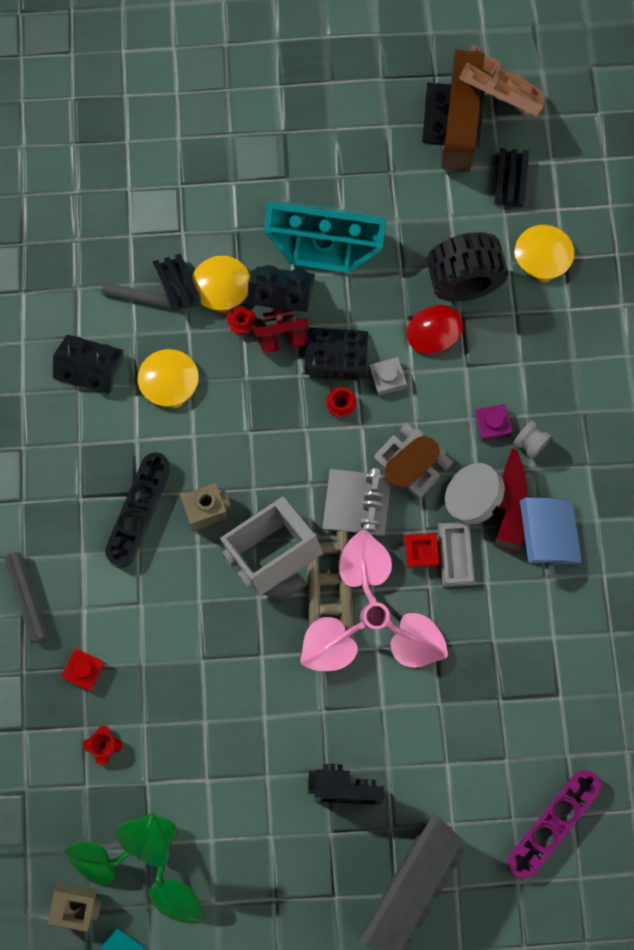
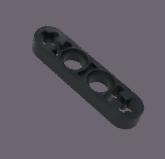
M150 453L142 460L106 545V557L111 565L117 568L127 567L134 561L170 475L171 469L168 459L161 453ZM158 461L160 462L163 470H157L155 472L153 480L154 483H158V485L155 486L153 483L149 482L150 477L152 475L149 465H155ZM147 488L153 492L152 499L149 502L139 503L136 500V493L140 489ZM132 516L138 517L141 520V526L138 530L129 532L124 529V522L127 518ZM122 534L128 538L124 547L128 555L121 556L119 560H116L113 550L121 548L124 541L122 537L118 536Z

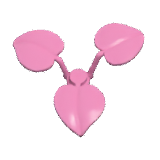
M367 530L358 532L344 547L339 559L338 568L340 577L347 586L357 587L363 584V590L369 604L361 611V622L345 631L343 623L336 618L324 617L314 621L304 636L300 658L301 664L316 671L342 669L354 660L358 652L356 642L349 636L364 627L370 630H377L385 626L396 633L391 639L390 649L394 658L400 664L415 668L446 659L448 651L445 640L438 627L428 617L419 613H407L401 618L398 628L389 620L390 613L387 607L381 603H376L369 585H380L388 578L392 569L391 557L385 547Z

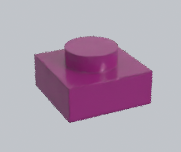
M506 404L475 410L474 414L481 442L510 437L512 435Z

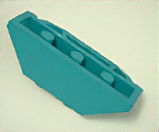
M267 202L264 233L291 265L350 273L383 249L387 219L360 211L306 203Z

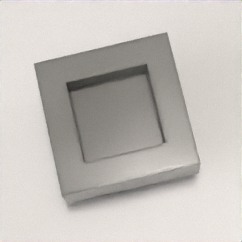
M398 357L369 365V372L377 396L407 388V382Z

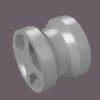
M531 420L516 437L513 445L526 450L527 456L533 460L552 436L548 432H541L537 424Z

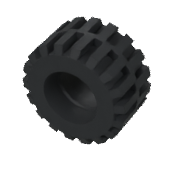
M486 232L466 233L449 238L436 245L426 257L434 293L437 298L445 301H467L485 296L501 287L509 275L499 238Z

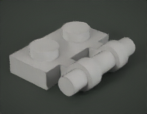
M408 422L405 423L399 432L407 439L401 442L393 435L373 456V461L385 471L389 460L414 439L426 434L419 428L415 429ZM439 446L440 454L435 465L438 464L447 471L454 462L445 455L446 451ZM432 467L406 490L420 500L438 481L440 474Z

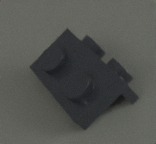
M66 335L53 355V378L110 394L113 387V376L123 361L124 350L107 344L89 341L81 337Z

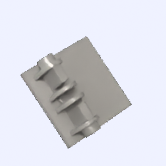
M330 469L322 529L348 531L351 533L367 530L371 535L385 536L390 485L387 483L385 475H382L383 471L381 469H370V473Z

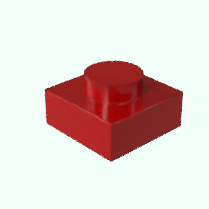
M436 533L404 536L407 569L439 566Z
M75 648L61 678L92 692L106 663Z

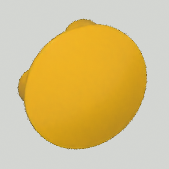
M536 225L528 228L520 235L515 245L514 258L524 272L545 283L561 276L570 268L574 259V247L568 235L559 228L550 225Z
M214 256L208 258L193 273L192 280L201 297V304L206 308L226 314L240 305L248 295L250 274L245 265L233 257Z
M173 349L160 350L151 354L142 363L138 372V385L144 397L153 404L178 408L195 392L199 378L198 370L194 361L185 353Z

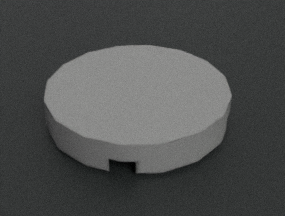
M474 463L462 468L452 477L447 486L445 494L446 509L455 519L465 524H478L487 520L494 514L491 511L495 509L496 505L499 507L503 501L505 491L503 478L493 467L484 463Z

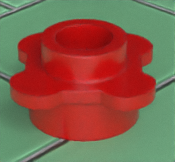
M103 725L98 727L97 732L90 739L84 741L83 748L86 752H91L94 755L98 765L103 766L108 764L109 758L115 752L122 750L123 743L120 739L113 737L108 726ZM102 742L106 743V747L103 749L100 747Z

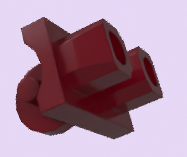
M273 308V312L263 313L264 322L276 320V324L253 328L254 338H258L263 354L279 351L276 337L278 334L288 333L290 348L307 345L306 329L309 328L308 318L283 323V319L294 317L293 310Z

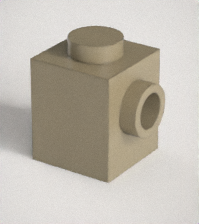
M216 483L180 495L193 532L228 520L226 510L230 509L231 506L225 490L219 492Z

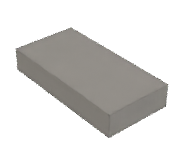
M462 522L438 523L442 587L474 586L475 578L470 524Z

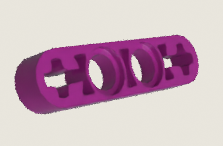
M582 770L575 773L507 857L506 865L508 871L514 877L520 879L532 877L595 800L601 790V782L594 772ZM578 778L580 780L589 778L592 781L589 785L592 792L586 791L577 799L583 802V805L580 807L574 798L566 795V792L569 790L572 795L575 794L580 788V784L577 782ZM559 802H567L572 806L573 816L569 821H562L556 816L555 807ZM540 827H545L552 833L553 839L548 847H541L535 842L534 834ZM528 841L532 849L542 853V856L538 859L537 855L533 854L527 862L531 867L530 870L522 869L517 871L515 867L518 863L514 858L516 855L523 857L530 849L524 847V844Z

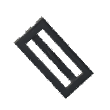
M500 148L494 204L514 207L524 206L529 151L523 150V153H518V149H512L511 152H508L506 148ZM505 159L510 160L507 198H501ZM516 161H521L518 199H513Z
M181 254L175 255L173 260L170 257H166L162 263H159L158 260L152 261L153 269L172 312L201 304V297ZM176 267H178L179 272L188 289V292L192 298L190 300L188 299L186 292L181 284V281L177 275V272L175 270ZM168 270L182 302L177 303L163 271Z

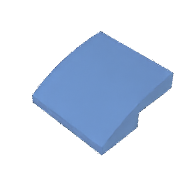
M553 498L522 499L520 505L528 563L551 562V565L581 564L582 560L573 502Z

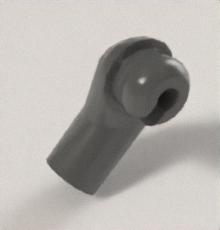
M297 572L264 593V595L277 599H286L307 586L302 575Z

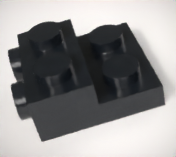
M272 265L257 266L256 269L252 270L248 282L247 304L308 312L315 284V274L308 273L303 269L291 271L278 269Z
M323 764V770L309 771L308 794H315V802L381 805L384 798V786H376L377 780L356 779L355 785H349L350 771H344L341 764Z

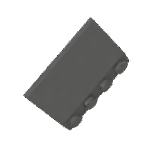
M432 814L425 821L358 937L359 941L373 950L410 949L413 940L408 938L414 926L422 927L431 911L426 908V905L432 895L436 898L439 897L448 881L443 878V875L449 865L453 868L456 867L465 851L460 848L463 839L436 815Z

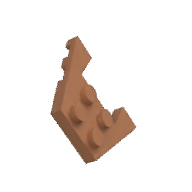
M472 44L469 51L481 52V49ZM484 56L483 70L491 74V76L466 62L460 73V80L491 94L498 100L514 105L515 109L524 115L529 116L532 114L536 117L538 116L544 105L545 93L518 74L514 73L512 75L500 68L501 63L494 58L488 59Z

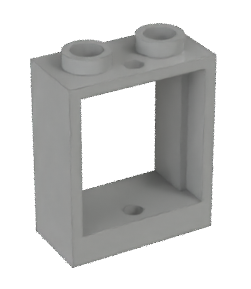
M284 497L270 504L220 538L226 549L221 553L231 568L237 566L240 569L237 575L247 589L253 587L259 596L323 554L316 535ZM285 526L297 540L298 544L254 572L241 554Z

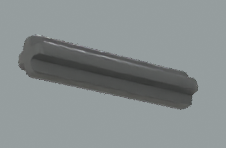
M13 552L5 557L9 575L30 641L32 643L41 642L49 637L45 620L22 552Z

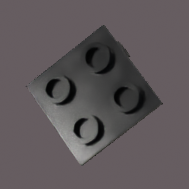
M427 83L422 142L444 143L451 84ZM482 90L475 146H480L485 93Z
M309 327L304 365L305 375H310V378H326V372H329V379L332 380V372H338V380H341V373H344V379L359 381V378L365 379L368 331Z

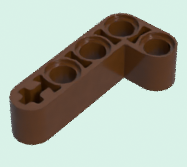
M455 49L441 169L469 172L471 170L476 144L481 90L460 80L459 76L466 62L483 71L485 52Z

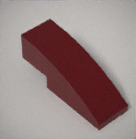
M512 448L502 475L505 486L503 501L499 507L496 505L495 509L491 512L494 513L493 515L502 517L494 547L518 554L524 538L520 501L528 497L523 464L518 450Z

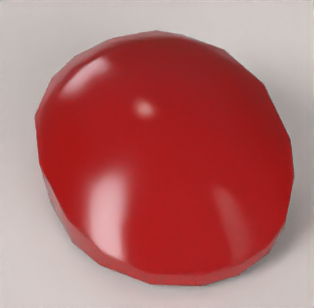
M440 304L425 308L418 312L407 326L409 345L416 352L429 355L444 352L459 340L463 332L462 318L450 306Z

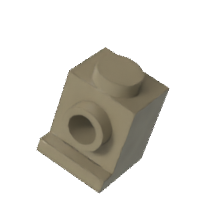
M57 880L47 924L88 932L90 920L97 921L102 900L95 899L97 889L66 884L63 880ZM71 901L83 904L80 907H75Z

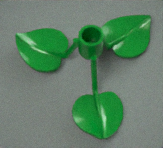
M151 813L142 818L128 820L120 824L116 830V836L125 851L115 859H109V855L103 847L91 842H75L66 847L65 853L73 867L88 881L99 885H106L114 880L116 873L112 867L118 866L130 855L137 856L139 860H143L148 865L158 867L156 875L157 885L151 886L148 894L152 904L159 912L170 919L184 923L200 922L205 918L202 915L201 905L197 896L187 885L176 880L164 881L163 879L165 865L171 854L168 848L178 834L177 827L170 820L163 817L157 818L155 813Z

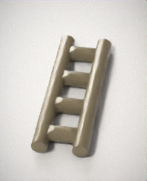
M338 531L336 533L337 542L319 543L323 551L322 555L338 554V567L341 553L349 542L348 531ZM319 557L306 565L309 626L322 617L341 616V622L345 627V631L354 626L352 587L347 586L343 582L339 574V568L337 573H319ZM339 585L340 604H321L320 586ZM353 633L349 637L355 641V633Z

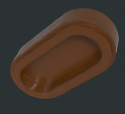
M421 436L409 443L387 463L385 467L387 483L395 489L410 487L437 463L440 454L437 442L430 437Z

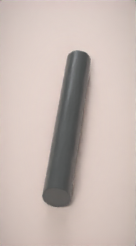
M110 283L103 284L102 294L170 308L166 296L163 294ZM175 297L177 303L182 302L180 298ZM191 307L182 309L181 311L190 312Z

